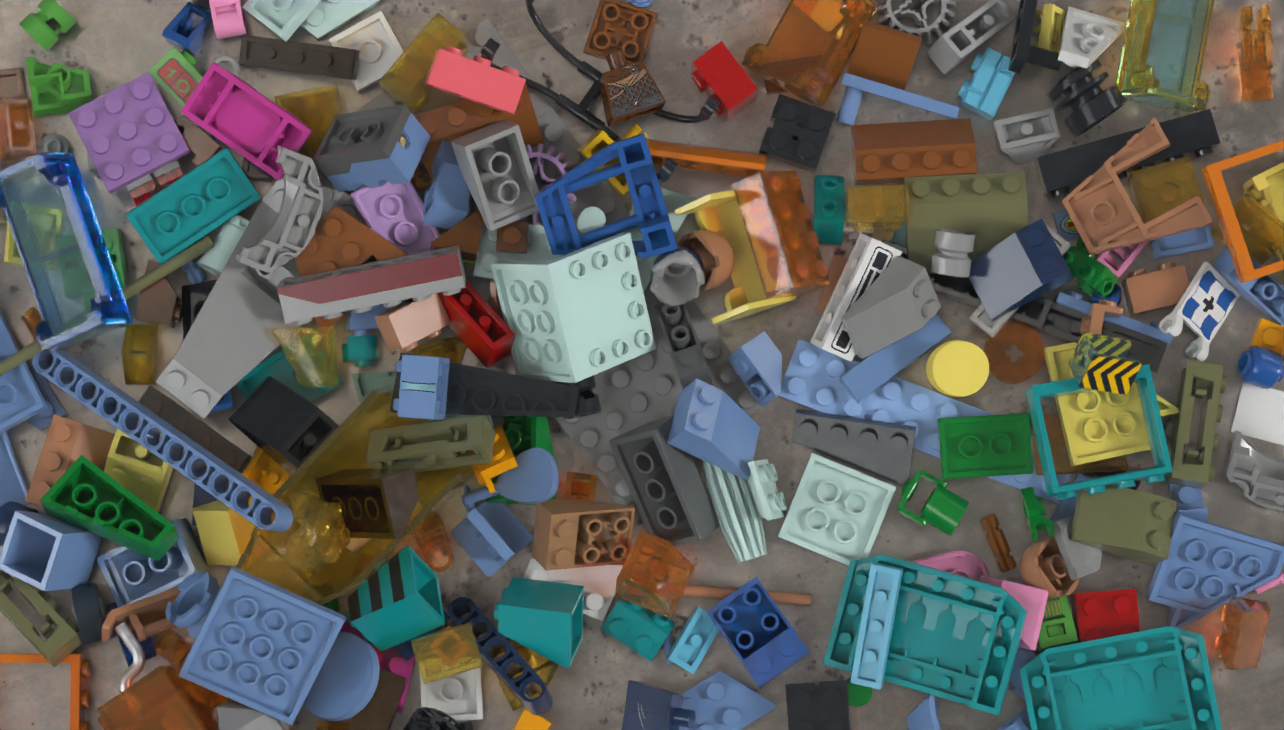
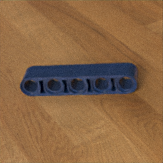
M468 597L454 599L448 607V614L459 633L531 714L543 715L548 712L552 707L553 699L544 681L508 640L498 633V629ZM470 613L467 617L461 618L464 614ZM487 633L484 637L478 638L481 634ZM505 653L502 657L495 658L498 654ZM523 673L520 677L513 679L516 674ZM536 693H541L539 697L531 699Z

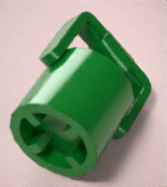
M919 470L912 480H907L899 495L902 499L897 506V511L923 527H926L928 523L951 536L966 511L969 502L947 490L948 484L924 470ZM923 478L936 486L918 516L904 507L907 501H910L914 495L919 479Z

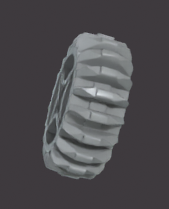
M876 0L883 5L877 6L875 13L885 14L878 19L879 25L888 23L887 27L921 38L924 37L929 45L934 41L932 33L937 38H940L944 34L941 28L948 30L951 26V23L946 19H953L955 17V12L947 9L956 5L955 0H905V3L894 11L891 8V0ZM912 1H916V4L919 2L922 5L919 12L908 9ZM938 2L939 16L934 23L928 25L926 10ZM897 19H911L920 29L906 27Z

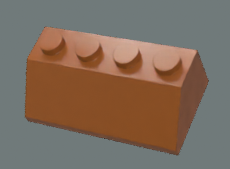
M526 83L524 84L515 113L512 115L467 99L415 115V118L431 136L422 155L430 180L433 179V172H430V169L443 140L451 142L503 119L519 125L525 147L530 145L532 148L538 146V144H544Z
M970 118L851 125L855 185L904 182V177L977 174L976 144Z

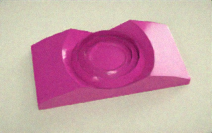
M212 62L180 112L278 181L282 179L284 174L282 166L276 162L278 156L277 146L279 145L299 153L313 132L311 128L288 110L274 103L249 83L215 62Z

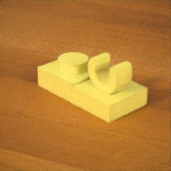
M1043 4V11L1036 10L1035 18H1041V23L1037 27L1033 26L1032 32L1039 35V40L1035 47L1059 53L1065 10L1054 4Z

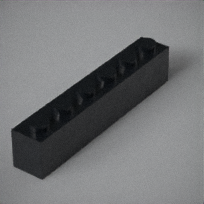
M1207 109L1159 123L1170 146L1117 174L1120 180L1127 178V172L1138 170L1139 174L1153 171L1156 169V164L1167 162L1168 166L1184 162V156L1195 154L1196 158H1200L1214 153L1213 148L1220 144L1211 110ZM1145 127L1037 157L1033 163L1043 196L1051 194L1052 198H1058L1070 194V188L1079 186L1090 175L1092 176L1104 165L1106 160L1112 155L1114 156L1127 144V141Z

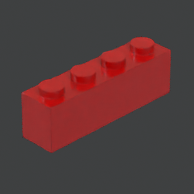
M467 280L465 288H461L459 293L453 295H443V292L438 293L451 322L448 326L486 368L510 354L516 337L515 333Z

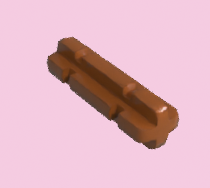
M990 514L983 517L980 522L984 531L987 530L988 534L986 537L994 556L999 559L997 563L1000 570L1008 572L1015 569L1017 564L1014 557L1009 554L1011 550L1002 529L999 530L998 525L1000 523L997 516Z

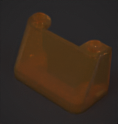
M790 0L767 44L756 43L749 47L745 53L742 65L747 70L818 107L822 106L829 98L855 50L864 20L871 21L875 9L874 2L872 0Z

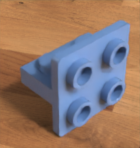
M486 501L478 508L474 507L465 515L466 518L450 531L451 536L487 577H491L533 540V536L505 504L488 503Z

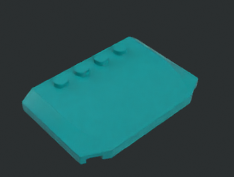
M886 554L850 561L823 664L852 672L870 566L874 562L903 568L884 681L965 704L970 708L999 716L1028 610L1002 587Z
M1166 626L1053 647L1044 650L1020 669L1031 730H1222L1203 635Z

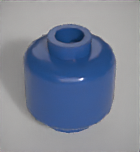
M1254 346L1248 351H1244L1239 357L1237 371L1242 381L1247 384L1269 389L1284 377L1282 358L1275 351Z

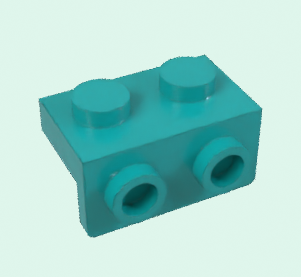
M625 590L600 629L651 662L676 622L670 619L669 615L647 604L641 596Z

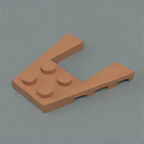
M1156 117L1141 132L1136 133L1127 141V144L1121 150L1106 160L1100 169L1092 176L1090 175L1062 200L1090 255L1214 224L1199 195L1144 224L1117 174L1170 146Z

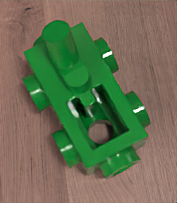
M1079 235L1076 246H1071L1063 255V258L1072 274L1073 281L1078 283L1076 286L1089 296L1094 293L1105 298L1113 290L1118 278L1107 266L1093 259L1094 255H1090Z

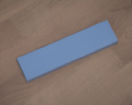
M936 313L923 328L873 353L843 375L839 381L859 404L950 336L952 331Z

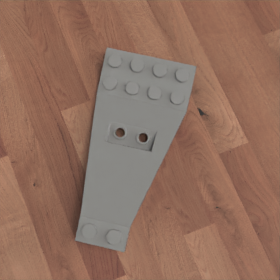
M315 165L323 191L321 217L335 206H340L363 222L349 196L351 192H339L319 167ZM284 176L280 181L277 180L261 200L175 357L156 380L158 384L203 419L206 418L224 394L301 326L294 325V322L285 323L277 291L281 280L301 277L295 259H291L286 264L278 267L277 270L269 273L240 263L235 259L236 253L239 254L243 246L251 247L262 238L276 219L283 199Z

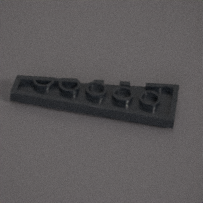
M400 353V358H399V360L402 361V354H404V355H412V354ZM450 362L446 414L575 418L581 387ZM401 372L396 374L389 412L398 413V410L393 409V403L395 398L399 399Z

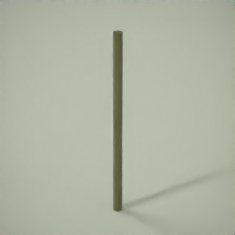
M207 236L0 362V376L214 247L212 240Z

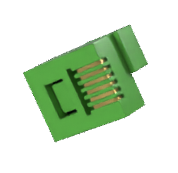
M1067 596L1047 600L1037 642L1039 654L1048 648L1078 643Z

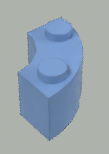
M443 140L430 169V172H433L434 180L429 191L425 190L423 224L450 230L469 217L471 211L469 203L470 190L459 169L451 142Z

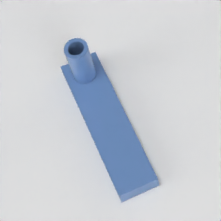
M844 73L841 85L847 87L836 121L854 125L863 92L952 119L957 118L960 107Z

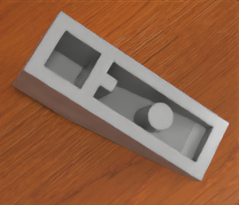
M990 0L943 34L925 53L940 71L946 75L1017 17L1003 0Z

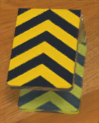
M1083 332L1068 363L1078 386L1117 394H1128L1141 368L1139 360L1125 358L1132 345L1130 340Z

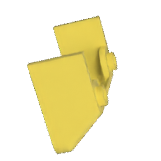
M759 187L708 194L674 210L676 216L694 213L696 224L701 230H710L721 234L732 248L734 266L730 275L735 288L728 291L725 295V308L727 312L712 318L713 324L740 319L797 298L798 285L768 198Z

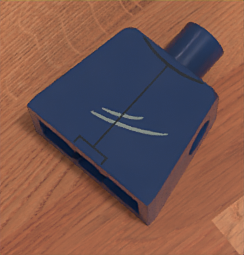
M629 680L621 730H679V727L692 728L696 715L694 710L682 708V695L646 682Z

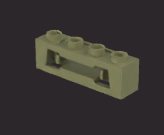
M1187 360L1182 366L1177 400L1179 413L1175 415L1170 451L1173 472L1167 475L1166 483L1202 489L1208 484V481L1213 480L1215 463H1211L1212 451H1217L1219 434H1215L1216 422L1220 423L1223 413V405L1219 404L1220 393L1225 392L1227 376L1223 375L1224 366ZM1207 394V400L1202 404L1196 450L1188 449L1183 455L1185 446L1189 444L1195 399L1202 400ZM1199 454L1198 464H1196V458Z
M472 415L465 418L443 419L436 422L415 423L407 426L371 430L366 461L371 469H412L413 473L491 463L495 431L485 415ZM466 450H474L476 455L459 457L456 451H461L464 454ZM408 458L410 464L394 465L397 459L405 462Z
M0 570V611L53 667L57 666L82 644L77 635L80 631L78 626L69 617L63 620L58 614L60 608L49 596L44 600L38 594L40 589ZM9 578L13 581L18 593L46 621L39 628L42 636L47 639L46 642L39 637L40 634L35 625L7 597L13 590L8 581ZM52 624L57 627L56 630L51 627Z

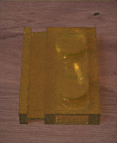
M470 622L411 640L423 684L483 666Z

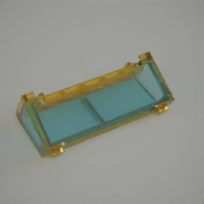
M1215 0L1130 1L1115 85H1117L1126 100L1186 112L1206 110L1210 99V92L1207 83L1200 81Z

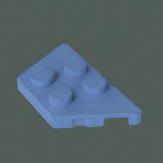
M720 670L681 694L683 696L682 708L694 710L696 717L692 728L679 727V730H741L775 709L776 706L768 699Z

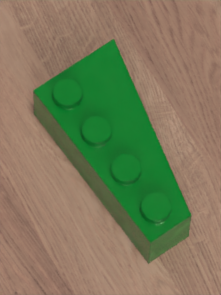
M83 455L74 462L40 499L46 514L157 561L179 539L175 526Z

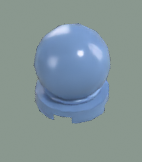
M196 571L187 576L178 585L177 589L181 592L174 604L170 601L167 604V620L180 629L187 628V632L194 640L221 586H218L217 579L208 572L202 574L200 571Z

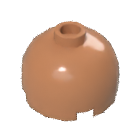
M698 230L683 235L678 241L677 246L692 250L701 262L705 283L699 287V290L704 291L723 284L732 273L734 266L732 248L721 234L710 230Z
M1047 537L1033 543L1023 553L1020 560V573L1026 586L1047 590L1049 593L1048 599L1064 597L1076 590L1079 578L1071 581L1057 541L1052 539V537Z

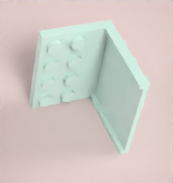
M630 233L617 234L550 261L499 260L491 263L504 322L516 335L511 352L517 375L551 382L577 383L656 349Z

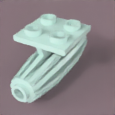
M768 459L749 462L750 475L745 480L702 460L706 486L721 531L738 563L766 555L767 549L762 518L770 521L785 517V510L787 509L785 496L782 492H778L775 483L778 480L774 465L772 463L769 464Z

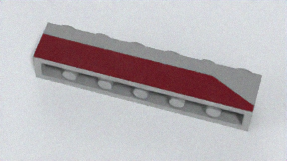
M459 245L281 280L277 291L285 323L294 322V325H302L311 322L314 317L324 316V319H332L341 316V312L353 310L354 313H362L371 310V306L383 304L384 307H392L401 304V300L413 298V301H423L429 299L431 294L443 292V295H453L459 293L461 288H465L466 275Z

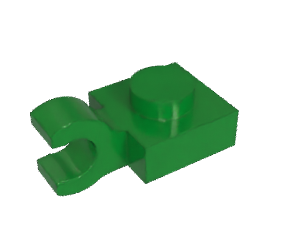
M1033 487L1020 489L1022 510L1031 538L1037 541V532L1039 530H1046L1049 537H1053L1052 521L1042 517V515H1045L1042 498H1036Z

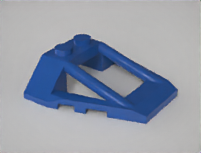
M644 133L613 142L535 195L552 255H566L637 226H640L643 240L632 241L635 256L649 258L678 249ZM619 156L620 162L591 172ZM624 173L636 214L579 235L567 194Z

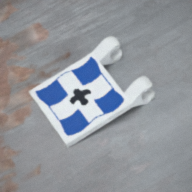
M1204 262L1173 312L1162 319L1159 328L1163 333L1167 334L1169 332L1172 336H1178L1182 331L1184 322L1198 336L1197 339L1186 347L1185 353L1189 358L1193 359L1195 357L1198 361L1202 362L1208 356L1209 344L1240 294L1208 262Z

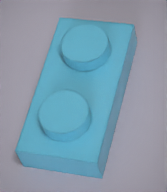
M695 606L666 656V659L692 674L697 670L719 632V629L705 610Z

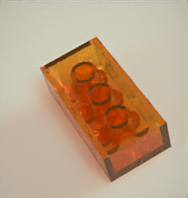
M796 170L758 172L732 184L766 298L802 296L829 285L827 267L820 253L819 241L814 233L810 220V211L806 206L801 190V182L797 177Z

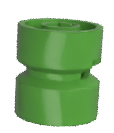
M42 0L37 5L38 12H30L19 23L46 51L59 40V33L65 34L76 23L55 0ZM52 19L50 25L48 26L45 22L47 20Z

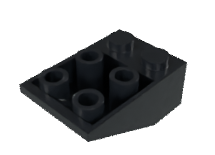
M268 376L228 419L296 480L333 442L341 430V427L321 409L271 376Z

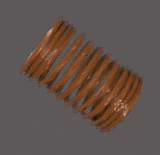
M418 163L417 166L419 167L415 169L414 175L411 178L416 191L426 188L431 183L427 179L428 177L425 172H423L422 167H420V163Z

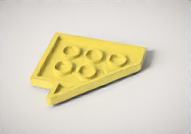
M1076 342L1047 347L1043 350L1051 382L1085 375L1088 369L1087 366L1069 364L1077 346ZM1137 383L1132 384L1126 395L1093 390L1055 397L1071 467L1151 451ZM1156 394L1161 418L1179 413L1177 407Z

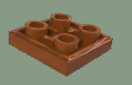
M600 0L583 53L606 60L607 55L616 51H623L628 65L639 61L643 62L658 13L618 0Z
M864 20L847 73L905 90L922 38Z

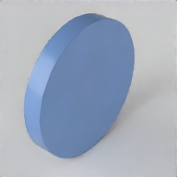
M338 633L304 701V705L310 712L326 720L342 721L355 716L365 708L375 693L380 673L378 656L372 645L353 633Z

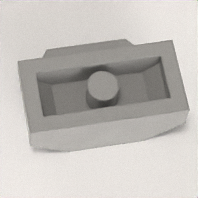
M1053 108L994 121L1000 151L1007 153L1016 165L1031 162L1037 157L1049 154L1052 144L1060 138Z
M1074 514L1052 522L1054 536L1071 581L1100 570L1102 550L1070 540Z

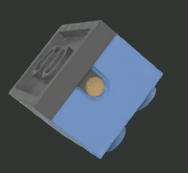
M405 104L339 114L334 116L313 161L339 192L358 190L364 185L373 188L381 187L387 182L393 185L408 183L414 175V171L421 156L424 154L431 136Z

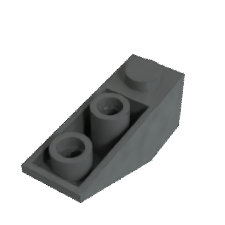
M664 303L654 305L682 390L696 378L713 386L709 367L686 305L669 306Z

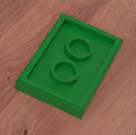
M1029 413L937 419L941 479L1033 474Z

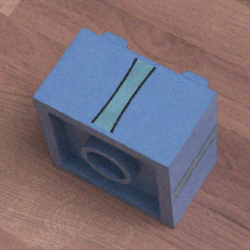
M402 354V361L398 360L396 371L401 372L399 399L395 398L393 403V409L398 410L397 417L445 419L450 358Z

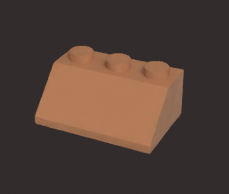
M54 414L25 501L43 507L40 499L81 455L104 471L115 434Z

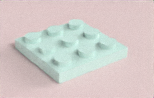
M811 453L778 537L849 566L850 561L868 558L896 487Z

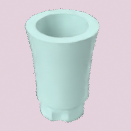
M236 214L227 220L226 223H223L213 240L214 247L206 251L197 264L209 273L219 277L250 221Z

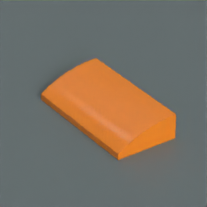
M647 139L654 165L663 166L669 157L678 163L676 168L763 179L766 154Z

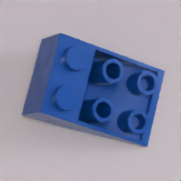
M754 577L706 611L760 689L810 654L757 577Z

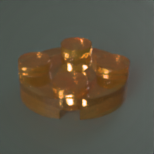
M1005 324L994 338L988 337L983 347V352L989 362V371L998 380L1008 384L1025 382L1037 374L1044 360V347L1037 332L1023 324ZM1011 345H1015L1017 350L1022 352V356L1017 357V362H1011V357L1005 355V351L1010 350Z

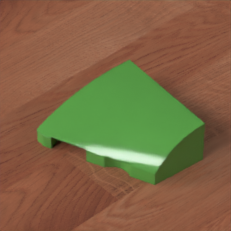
M26 57L34 117L69 113L93 100L89 71L78 68L68 69L58 63H53L52 66L37 63L34 57Z

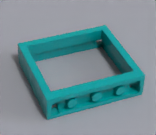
M1149 364L1141 366L1133 383H1137L1155 465L1152 468L1058 485L1040 400L1093 391V389L1079 387L1084 377L1082 376L1033 385L1025 390L1048 497L1057 496L1058 501L1068 500L1076 497L1075 492L1086 490L1088 495H1095L1106 492L1105 487L1116 485L1117 490L1134 487L1135 481L1146 479L1147 484L1165 481L1164 476L1173 472Z

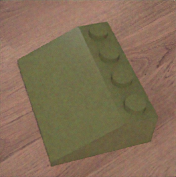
M1025 172L904 177L902 197L907 259L925 267L928 274H934L930 271L932 255L938 252V249L934 246L936 229L958 230L975 234L973 252L967 255L973 262L1013 233L1028 226V198Z

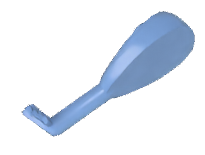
M538 447L522 452L515 458L518 466L499 476L497 483H494L496 492L491 494L487 486L470 491L469 486H463L465 494L462 496V503L466 507V512L469 513L474 507L476 508V502L499 494L510 500L526 504H537L551 499L556 494L559 485L558 467L554 457L548 450Z

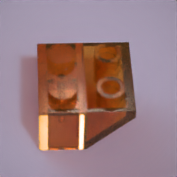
M1230 595L1229 604L1225 603L1223 605L1221 621L1224 622L1222 633L1218 632L1216 636L1215 651H1218L1219 658L1226 669L1258 668L1271 611L1267 602Z

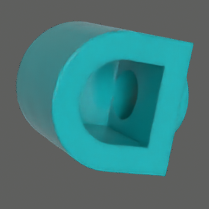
M378 335L347 336V344H342L343 362H355L356 367L374 366L373 361L379 360Z

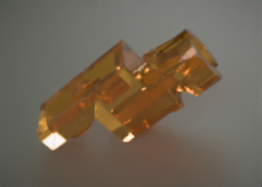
M1262 5L1261 9L1256 11L1257 26L1254 30L1250 29V25L1253 22L1252 6L1239 9L1240 41L1236 44L1241 103L1271 101L1273 99L1271 69L1274 65L1270 6Z

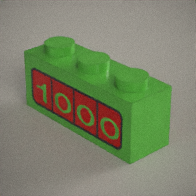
M175 47L148 71L182 108L206 73L204 71L200 74L193 67L197 62L185 49L180 53ZM203 129L213 140L216 139L215 136Z

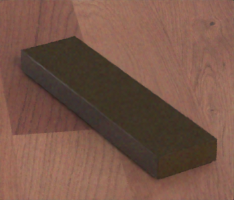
M242 35L239 64L356 80L360 51Z

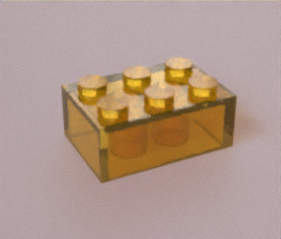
M437 13L378 81L383 92L398 105L405 104L411 113L415 110L420 112L429 102L430 98L428 95L434 89L431 86L425 85V81L436 50L439 48L444 50L445 45L462 50V57L466 58L469 54L467 51L469 45L466 35Z

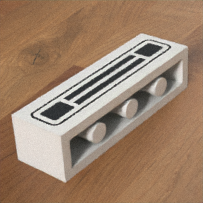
M860 233L810 343L852 362L857 353L841 317L897 256H901L902 251Z

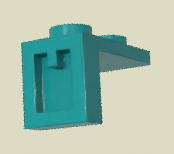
M815 175L811 243L841 245L844 228V177Z

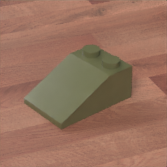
M1107 486L1105 487L1106 492L1095 495H1088L1087 490L1078 492L1070 540L1146 565L1168 559L1177 501L1149 492L1131 489L1117 490V487Z

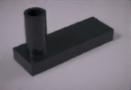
M1020 0L1008 71L1020 74L1025 63L1055 71L1060 70L1062 61L1058 60V52L1030 45L1037 0Z

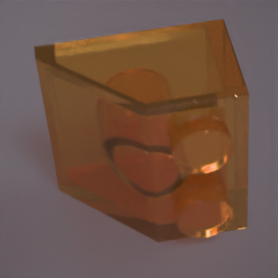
M641 530L617 577L615 596L671 619L695 570V566L669 541Z

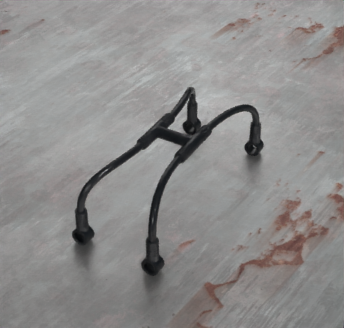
M525 0L527 11L544 38L566 60L577 67V71L590 78L594 83L578 105L562 93L559 95L533 80L521 75L519 77L526 79V86L555 100V104L592 129H595V131L598 129L603 130L613 141H619L621 138L605 126V122L589 112L601 94L599 80L603 73L585 61L581 62L567 51L540 20L533 5L535 0ZM489 38L480 52L482 54L481 57L492 61L501 44ZM491 62L490 67L502 70V67ZM709 96L697 116L679 115L665 110L652 114L682 123H700L710 119L720 102ZM668 157L659 172L656 173L658 181H668L678 163Z

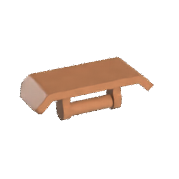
M176 587L111 610L102 625V642L119 636L115 627L123 622L134 632L138 642L177 627L167 620L166 608L169 601L174 604L181 591Z

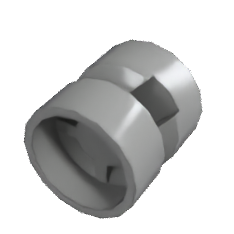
M936 229L934 246L938 249V252L932 255L930 271L947 276L969 277L972 260L967 255L973 252L975 234L958 230Z

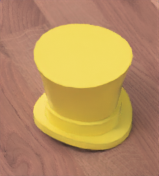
M950 340L938 345L930 353L926 362V376L929 383L937 392L948 397H964L977 392L983 387L989 375V362L985 353L975 344L963 340Z

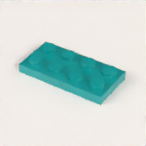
M226 146L126 213V217L161 265L259 200L261 196Z

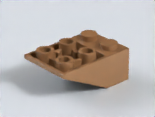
M570 498L549 499L545 502L537 503L532 557L546 571L629 563L635 507Z

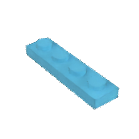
M874 562L870 566L850 683L875 689H881L883 686L903 568Z

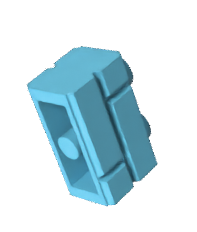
M990 48L986 49L984 55L978 53L970 68L975 71L971 82L965 79L958 93V96L962 97L959 105L987 120H992L1015 72L1008 71L1010 58Z

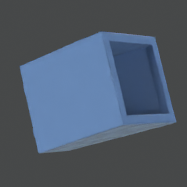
M17 510L14 512L0 555V570L43 591L65 590L88 584L103 537L48 514Z

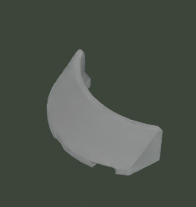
M279 145L276 148L278 152L276 162L282 166L284 174V193L279 212L264 236L251 247L243 246L239 254L236 253L235 256L238 262L267 273L277 270L278 267L296 258L305 249L315 234V228L321 218L323 208V191L312 158Z
M1235 431L1226 470V476L1231 483L1235 482L1244 490L1243 495L1258 505L1284 512V461L1260 451L1241 432Z

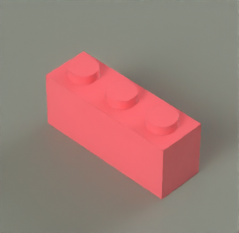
M445 45L444 50L440 48L436 50L425 85L510 115L515 113L526 79L519 77L520 71L507 66H503L502 70L490 67L492 61L479 56H474L473 60L462 57L463 51Z

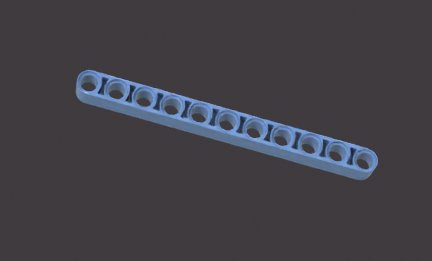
M48 347L33 356L32 364L39 374L258 528L284 532L291 526L293 514L287 505L69 353ZM140 418V423H139V426L137 427V422H138V419ZM162 433V439H161V442L159 443V437H160V434ZM184 449V456L181 458V452ZM207 465V470H206V473L204 474V473H203V469H204V466ZM229 480V488L226 490V483ZM252 496V503L249 507L248 500ZM275 512V520L272 523L271 516Z

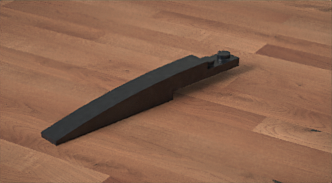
M882 239V243L902 251L901 257L907 259V248ZM937 273L928 274L937 294L976 309L981 305L982 302L969 277H955ZM1040 296L1020 306L1008 321L1066 343L1076 342L1078 344L1082 335L1080 333L1082 318L1088 315L1053 303V300ZM1103 321L1101 335L1130 340L1122 360L1141 363V366L1149 364L1151 372L1157 373L1167 343Z

